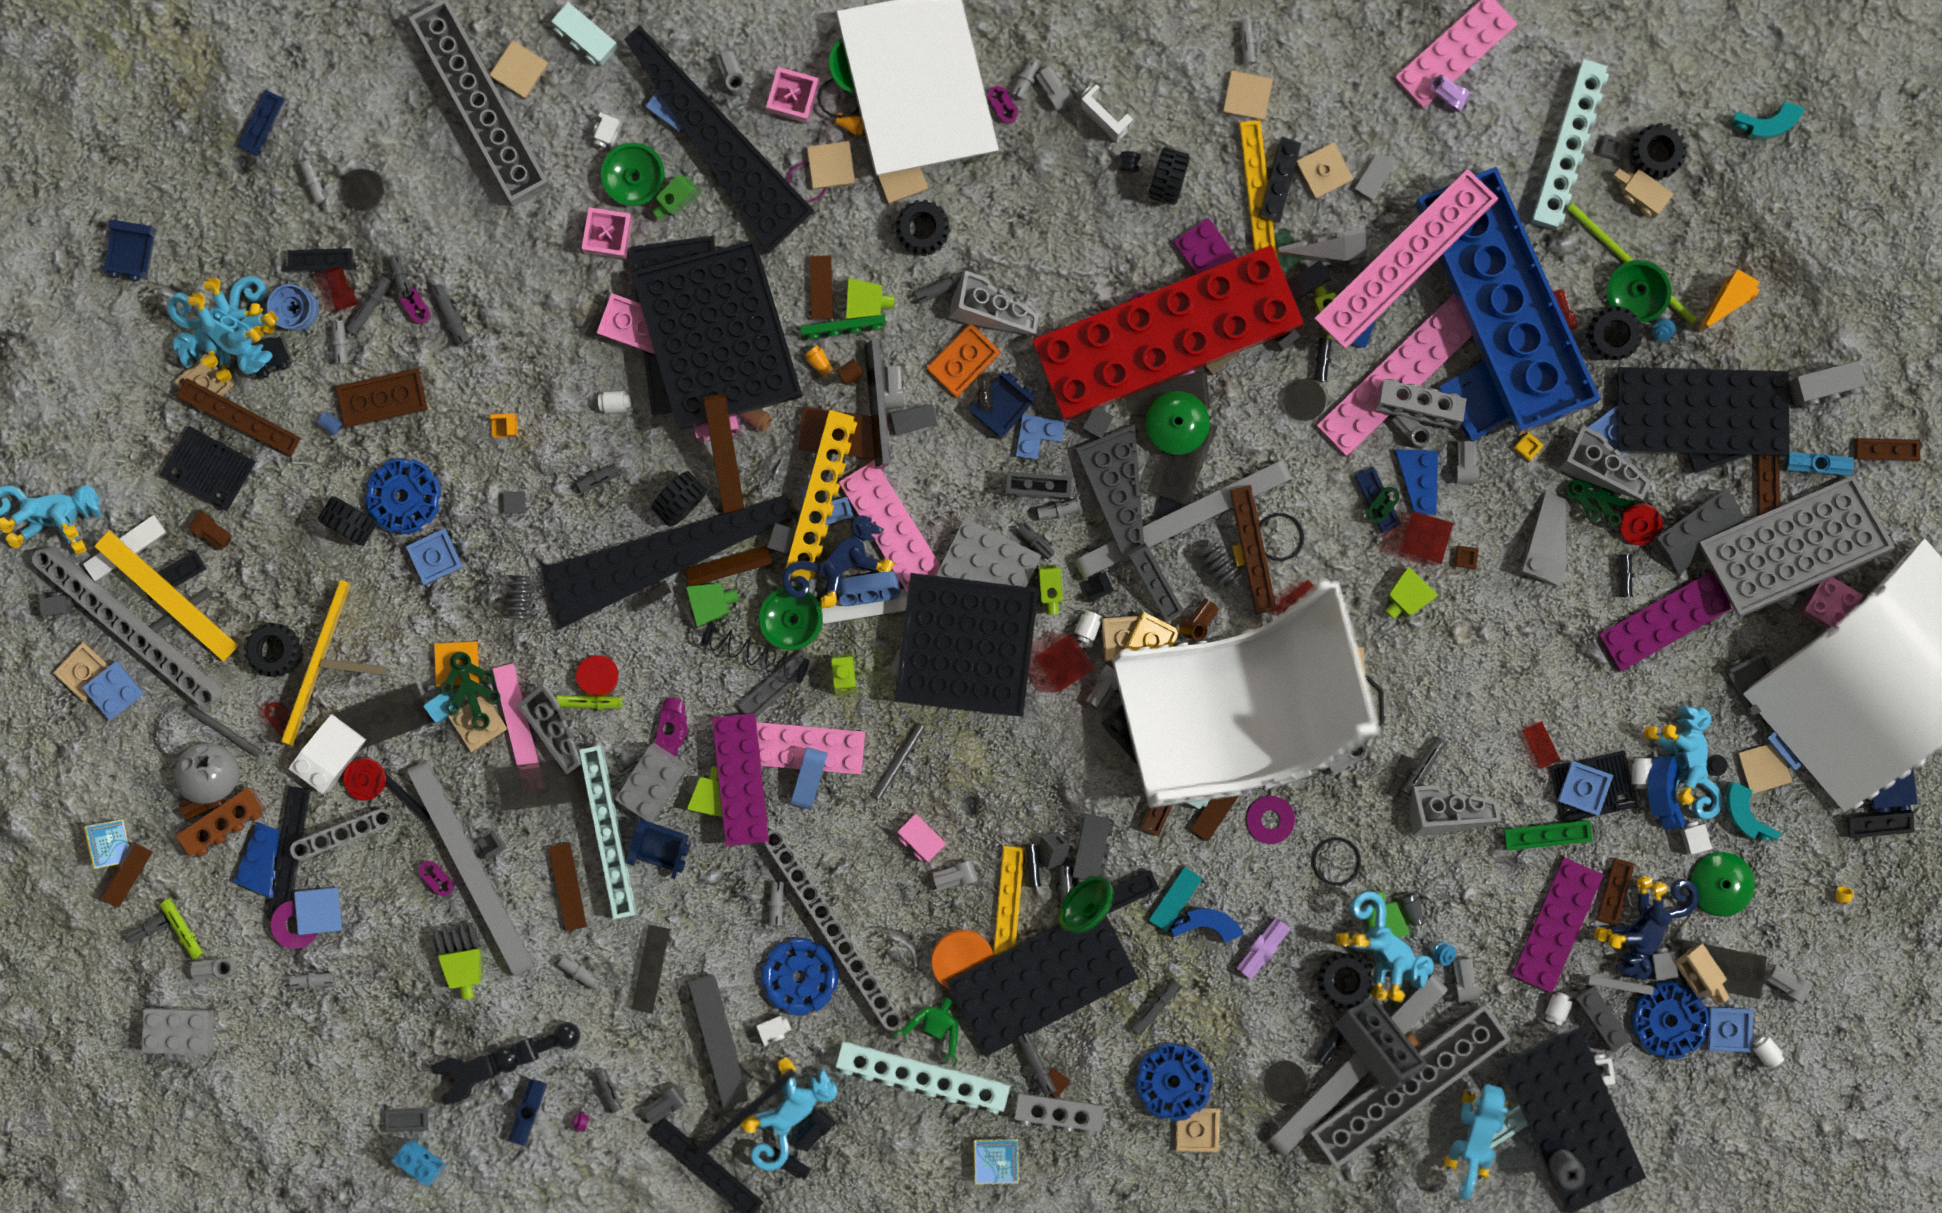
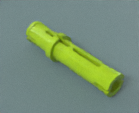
M557 695L560 708L597 709L598 711H603V709L622 710V696Z
M169 898L159 904V907H161L180 938L179 943L184 945L191 959L195 960L203 955L204 951H202L194 938L196 936L195 933L190 931L172 899Z

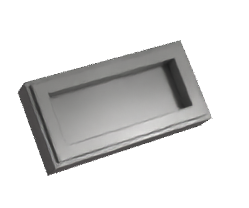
M1377 153L1354 190L1373 200L1395 163Z

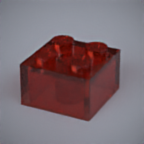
M1411 511L1407 519L1398 554L1433 565H1441L1453 523Z
M1071 633L1035 656L1036 661L1058 694L1095 669Z

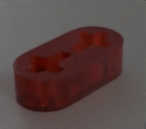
M271 702L265 707V716L279 735L283 737L285 727L282 722L284 721L288 724L291 715L282 704ZM272 707L280 709L278 711L281 717L280 720L276 716L270 715Z

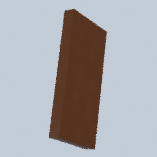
M419 368L335 386L345 429L428 411Z
M803 407L798 442L799 450L818 452L829 410ZM840 412L854 416V421L857 422L854 435H849L848 442L851 443L849 454H844V456L875 460L871 416ZM839 428L834 429L832 432L833 439L841 441L844 438L843 430ZM835 449L827 451L828 454L839 455Z

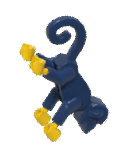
M865 515L855 517L851 522V537L841 541L826 561L820 564L798 561L790 564L785 569L782 577L785 591L793 598H803L810 589L808 581L803 576L796 577V582L801 585V589L797 591L791 585V575L796 570L801 569L816 571L820 577L827 580L825 589L827 595L820 598L821 608H831L837 602L836 593H839L842 573L848 569L856 567L868 571L876 570L879 573L891 571L894 562L886 558L878 562V559L868 557L865 554L863 543L864 541H875V537L871 534L878 535L884 531V528L878 526L875 521L871 522V517Z
M1646 875L1636 880V885L1640 890L1638 893V911L1641 916L1632 927L1629 925L1609 927V929L1596 928L1595 939L1606 942L1607 935H1609V946L1621 948V943L1624 942L1631 950L1630 954L1621 956V959L1625 962L1616 966L1615 970L1617 972L1626 974V976L1635 980H1644L1651 975L1652 965L1648 957L1659 948L1666 928L1672 922V918L1685 917L1691 914L1698 905V890L1692 882L1686 879L1675 880L1670 887V893L1675 900L1685 902L1687 896L1680 893V889L1685 887L1689 892V901L1681 908L1667 910L1664 908V899H1661V895L1667 893L1666 885L1664 883L1661 884V882L1653 884L1651 878ZM1649 887H1651L1650 890L1655 897L1652 900L1653 905L1649 903V893L1646 891Z

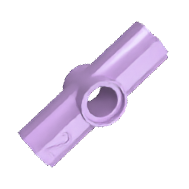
M1275 917L1262 935L1260 934L1249 948L1250 951L1238 964L1237 969L1249 979H1252L1261 966L1273 956L1278 949V944L1284 939L1291 928Z

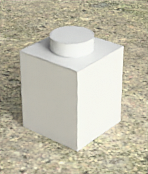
M1698 821L1685 824L1686 828L1681 829L1687 855L1712 849L1705 824L1699 825Z

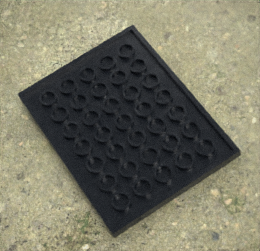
M755 239L631 272L678 431L707 423L704 397L724 393L729 417L802 398L801 388Z

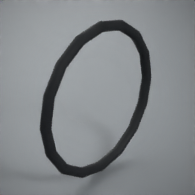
M831 78L824 82L817 95L818 105L824 113L831 117L845 118L859 111V106L849 114L843 115L832 114L827 111L821 104L820 96L823 88L834 80Z
M1275 513L1267 516L1260 523V530L1263 524L1270 518L1284 516L1293 520L1301 532V543L1292 555L1285 558H1275L1265 552L1266 557L1274 561H1285L1293 558L1300 552L1304 544V531L1296 518L1286 513Z
M1331 837L1324 840L1316 848L1313 855V868L1316 875L1323 882L1332 886H1340L1351 882L1358 875L1361 867V855L1358 848L1350 840L1342 837ZM1332 840H1341L1350 844L1358 856L1356 872L1350 879L1343 882L1326 880L1319 874L1316 867V856L1319 849L1325 843Z

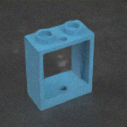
M414 1139L406 1142L392 1160L426 1187L433 1184L447 1166L445 1162ZM425 1154L429 1156L428 1159L424 1157Z

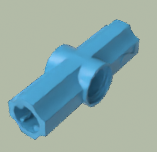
M1790 452V455L1786 457L1785 466L1786 471L1807 472L1815 475L1852 476L1854 462L1853 457L1830 456L1823 453ZM1816 459H1820L1823 461V469H1818L1816 467Z

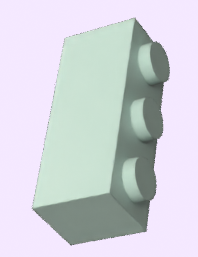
M569 2L552 20L555 26L553 30L562 38L564 36L568 37L571 40L569 42L570 45L577 51L582 49L587 53L585 57L594 65L598 63L603 66L618 48L617 43Z

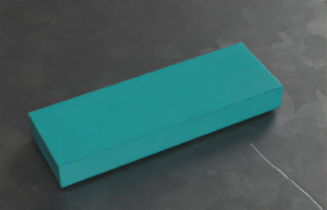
M1184 867L1149 921L1167 932L1203 878Z

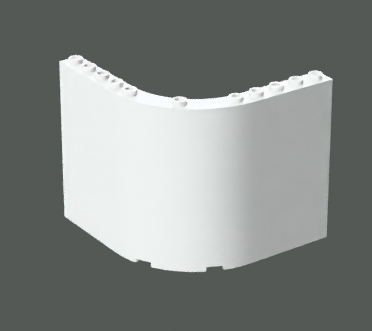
M1926 539L1912 547L1883 581L1867 596L1868 599L1844 616L1845 619L1837 624V629L1834 626L1829 628L1807 646L1753 683L1743 694L1753 706L1757 705L1760 708L1761 712L1759 713L1844 812L1851 808L1856 810L1864 803V799L1868 798L1871 800L1879 793L1881 788L1886 790L1892 786L1896 778L1903 779L1911 772V768L1915 767L1918 769L1927 761L1925 758L1942 746V558Z
M1321 581L1317 583L1314 589L1307 591L1304 597L1299 598L1297 603L1289 606L1285 613L1279 614L1277 619L1258 629L1245 630L1241 632V635L1209 643L1207 641H1200L1195 643V645L1181 643L1176 645V647L1162 645L1157 647V649H1150V647H1143L1138 649V651L1124 649L1119 651V654L1112 659L1149 807L1249 794L1252 792V789L1262 786L1270 789L1312 775L1311 770L1328 768L1379 732L1338 582L1329 583V581Z

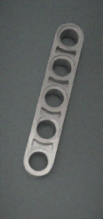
M379 809L300 839L292 844L290 849L291 855L298 860L306 859L387 828L393 821V815L387 809ZM381 812L386 813L389 818L385 825L377 822V815ZM360 820H364L368 824V829L364 833L359 832L356 827ZM340 828L346 829L348 833L347 838L343 841L336 837V832ZM319 836H324L327 839V845L324 848H319L316 845V839ZM298 844L306 846L307 852L304 856L297 855L295 848Z

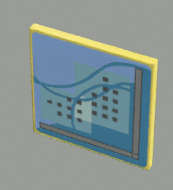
M123 819L85 826L84 831L93 869L119 864L129 848Z
M1018 1139L974 1140L975 1184L1019 1183Z

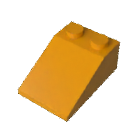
M1739 269L1731 273L1697 331L1703 332L1743 304L1754 300L1760 290L1757 288L1760 281Z

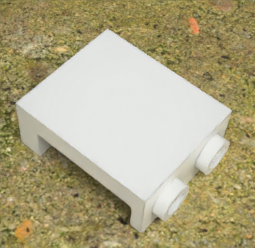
M1097 84L1093 88L1089 86L1081 95L1080 108L1117 143L1132 128L1133 119L1126 114L1117 122L1095 101L1100 87Z

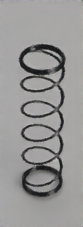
M710 621L706 626L701 639L702 647H706L709 643L712 651L718 650L729 636L728 654L730 658L738 656L748 643L746 654L748 665L755 664L766 651L765 668L770 673L780 665L785 657V679H792L797 674L796 683H802L809 667V659L804 658L796 672L790 678H787L786 662L788 651L784 653L778 664L769 671L767 669L769 643L757 660L749 663L748 654L751 636L748 637L740 651L735 656H731L730 642L733 630L730 629L723 642L716 649H713L711 638L715 629V622Z

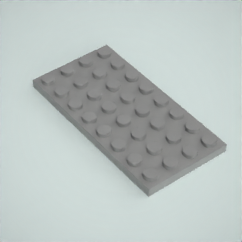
M1854 475L1699 543L1703 554L1739 618L1887 554L1895 548Z
M964 518L936 576L1026 587L1042 555ZM901 648L889 670V672L897 676L899 670Z

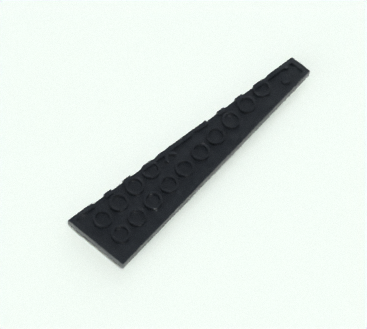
M640 25L637 26L624 41L769 255L815 210Z
M788 497L778 498L541 568L558 630L673 576L729 547H733L750 537L760 534L774 527L775 523L780 524L793 518Z

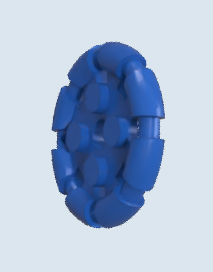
M405 458L389 460L383 463L384 466L381 468H376L366 483L367 493L364 495L366 510L369 516L372 515L377 525L387 532H401V535L418 532L426 523L430 524L439 510L440 505H438L439 497H441L439 481L437 477H433L430 472L431 469L420 461L414 459L409 461L405 460ZM404 468L410 469L409 476L402 475ZM390 472L392 477L386 481L383 476ZM424 477L427 482L421 486L417 480ZM376 489H382L381 497L375 496ZM401 490H406L408 493V498L404 502L397 500V493ZM424 495L431 496L430 504L424 503ZM382 506H383V507L385 508V510L387 511V512H386L385 514H383V515L379 512V509H380ZM419 511L422 516L415 520L412 515ZM395 518H403L402 524L395 523Z
M792 938L789 942L779 943L768 953V959L761 968V986L764 985L765 996L775 1008L785 1010L789 1015L805 1016L814 1010L816 1012L821 1010L830 1002L833 990L837 989L838 968L834 966L832 954L823 945H817L808 938ZM794 949L796 956L789 958L787 951ZM807 950L815 953L813 959L805 956ZM776 961L782 963L779 971L773 969ZM825 963L827 972L821 973L818 965ZM798 970L803 971L806 975V979L802 983H797L793 978L794 973ZM778 980L781 988L774 990L772 982ZM820 982L826 985L823 992L817 990ZM786 994L794 998L791 1004L784 1001ZM811 996L812 1002L805 1004L803 998Z
M1665 981L1655 984L1653 995L1641 993L1634 1004L1636 1007L1634 1014H1631V1025L1634 1035H1637L1639 1039L1638 1043L1644 1050L1653 1056L1659 1055L1663 1056V1059L1673 1060L1683 1058L1685 1054L1693 1053L1700 1047L1706 1037L1704 1035L1706 1027H1709V1014L1707 1007L1701 1002L1702 998H1698L1691 987L1678 985L1674 981ZM1675 993L1681 994L1680 1001L1673 999ZM1660 994L1663 1000L1656 1002L1654 997ZM1692 1004L1696 1009V1011L1693 1013H1691L1690 1009L1688 1008V1006ZM1644 1008L1650 1010L1648 1018L1642 1016ZM1669 1014H1673L1676 1017V1023L1672 1027L1667 1026L1665 1023V1018ZM1692 1023L1698 1024L1696 1032L1690 1031ZM1650 1028L1651 1032L1653 1033V1035L1647 1037L1646 1033L1644 1032V1030ZM1685 1038L1687 1044L1680 1046L1678 1041ZM1661 1040L1668 1042L1666 1048L1660 1047Z
M1167 1043L1157 1046L1156 1050L1151 1053L1148 1052L1138 1064V1075L1134 1082L1137 1097L1144 1103V1108L1159 1119L1167 1118L1174 1122L1191 1118L1190 1115L1195 1112L1199 1113L1205 1107L1211 1096L1209 1091L1210 1086H1213V1079L1209 1065L1206 1066L1203 1061L1204 1057L1199 1052L1187 1045L1183 1047L1178 1046L1177 1043ZM1175 1054L1183 1055V1061L1174 1060ZM1162 1056L1165 1062L1158 1066L1155 1060ZM1195 1064L1199 1071L1193 1073L1190 1066ZM1147 1072L1154 1073L1152 1081L1145 1080ZM1169 1077H1178L1180 1085L1177 1088H1171L1167 1083ZM1195 1083L1202 1085L1200 1092L1194 1091ZM1154 1090L1157 1098L1151 1100L1148 1093ZM1189 1098L1192 1104L1185 1108L1182 1102ZM1165 1102L1173 1104L1172 1111L1164 1109Z

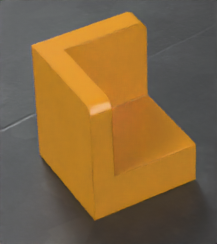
M515 413L489 415L492 423L493 438L518 437V420Z

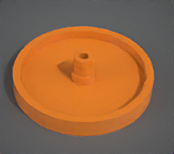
M958 929L945 934L937 941L931 954V967L936 979L944 987L950 989L946 982L947 979L992 957L993 952L989 943L981 934L968 929Z

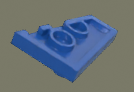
M1395 449L1413 513L1416 515H1436L1438 451Z
M257 822L233 881L234 883L273 898L274 890H272V884L276 872L274 870V862L277 856L279 830Z

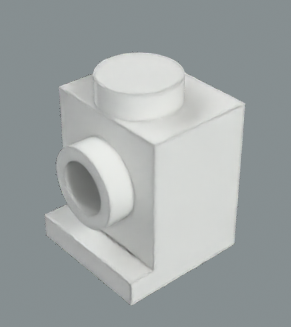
M600 112L599 118L601 122H597L593 130L595 135L594 144L602 148H606V146L612 148L622 124L620 120Z
M782 1015L757 1025L764 1046L770 1044L769 1039L776 1042L785 1038L784 1033L791 1031L788 1019H783Z
M1605 1054L1593 1055L1597 1066L1601 1065L1603 1067L1601 1075L1605 1084H1615L1612 1058L1605 1057Z

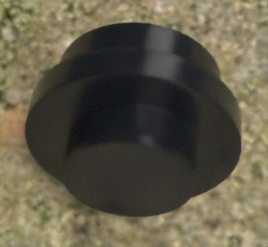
M1712 755L1707 759L1706 769L1709 774L1720 776L1726 772L1728 764L1723 756Z

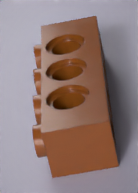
M247 787L177 834L176 837L189 857L197 856V858H200L209 852L207 848L213 844L216 846L227 840L225 836L231 832L234 834L245 828L243 824L249 820L254 822L263 816L261 812L266 808L253 788ZM239 806L245 809V814L242 818H238L236 815V809ZM221 818H224L227 822L224 830H220L218 827V821ZM203 830H206L209 834L206 842H202L200 839V833Z

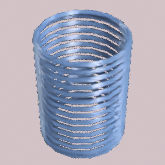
M327 411L323 412L317 420V424L333 436L343 426L341 421L337 420Z

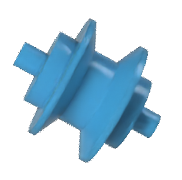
M1667 318L1659 319L1652 328V335L1660 342H1667L1675 333V325Z
M1446 942L1437 944L1433 951L1434 961L1440 962L1444 966L1450 965L1456 956L1455 947L1448 945Z

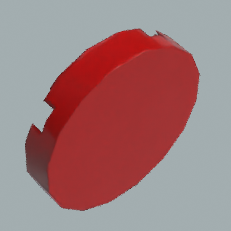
M1638 503L1630 506L1623 512L1619 529L1621 535L1629 543L1644 545L1652 542L1657 534H1660L1663 523L1661 515L1655 507L1649 504Z
M591 656L582 661L577 668L576 680L578 687L588 696H606L618 685V668L606 656Z
M360 758L354 760L346 767L343 773V783L352 797L357 800L367 801L376 798L383 792L386 785V775L383 767L377 761L371 758Z

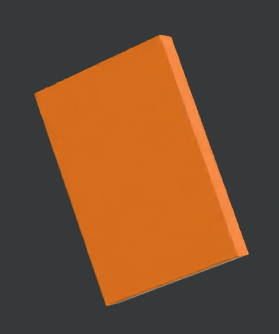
M969 324L926 369L950 393L958 398L1001 354V351L974 325Z

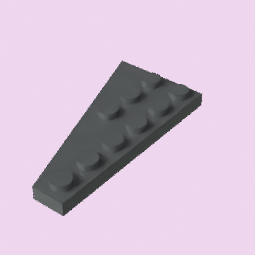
M1135 424L1076 448L1078 457L1125 564L1131 562L1126 553L1144 543Z

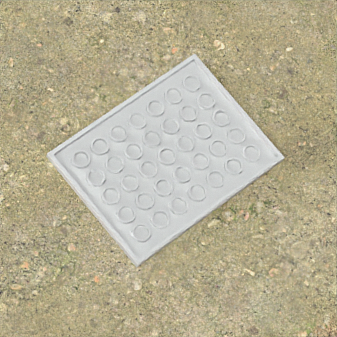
M892 0L836 12L876 176L999 151L962 0Z

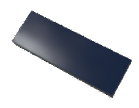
M265 89L237 145L239 148L258 156L285 102L283 97Z
M1374 466L1354 475L1368 507L1384 489ZM1385 492L1384 495L1386 496V499L1383 501V503L1386 505L1387 502L1390 501L1387 493ZM1379 506L1377 510H1371L1374 519L1382 517L1380 515L1383 509L1382 506ZM1393 508L1387 517L1377 525L1381 533H1384L1402 523Z

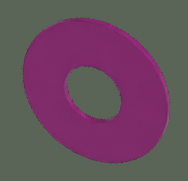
M1277 796L1259 798L1251 805L1247 813V826L1250 833L1258 841L1266 844H1276L1284 841L1292 833L1295 825V815L1292 807L1284 799ZM1272 810L1279 814L1280 824L1275 829H1267L1263 826L1261 819L1266 811Z
M295 900L287 901L281 904L273 913L271 932L276 941L284 947L291 949L303 948L309 945L318 933L298 935L288 932L286 921L290 916L296 915Z

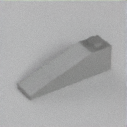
M1365 228L1337 233V236L1332 237L1330 240L1320 237L1313 240L1312 244L1303 241L1278 247L1276 255L1314 261L1320 260L1321 262L1336 264L1349 263V266H1357L1362 264L1361 261L1366 258Z
M965 270L953 295L949 318L966 324L1035 336L1039 315L1021 302H1015L1009 298L1004 290H998L992 286L987 278Z
M1582 425L1568 448L1559 469L1578 479L1643 501L1651 481L1633 464H1629L1617 449L1612 448L1606 442L1607 439L1603 435Z
M1545 492L1519 573L1560 587L1566 569V499Z
M544 683L519 702L517 706L567 775L581 765L582 762L559 703Z
M1434 785L1415 786L1412 788L1409 819L1413 836L1435 835L1501 822L1497 801L1474 795L1471 797L1462 795L1454 790L1451 792L1442 790Z

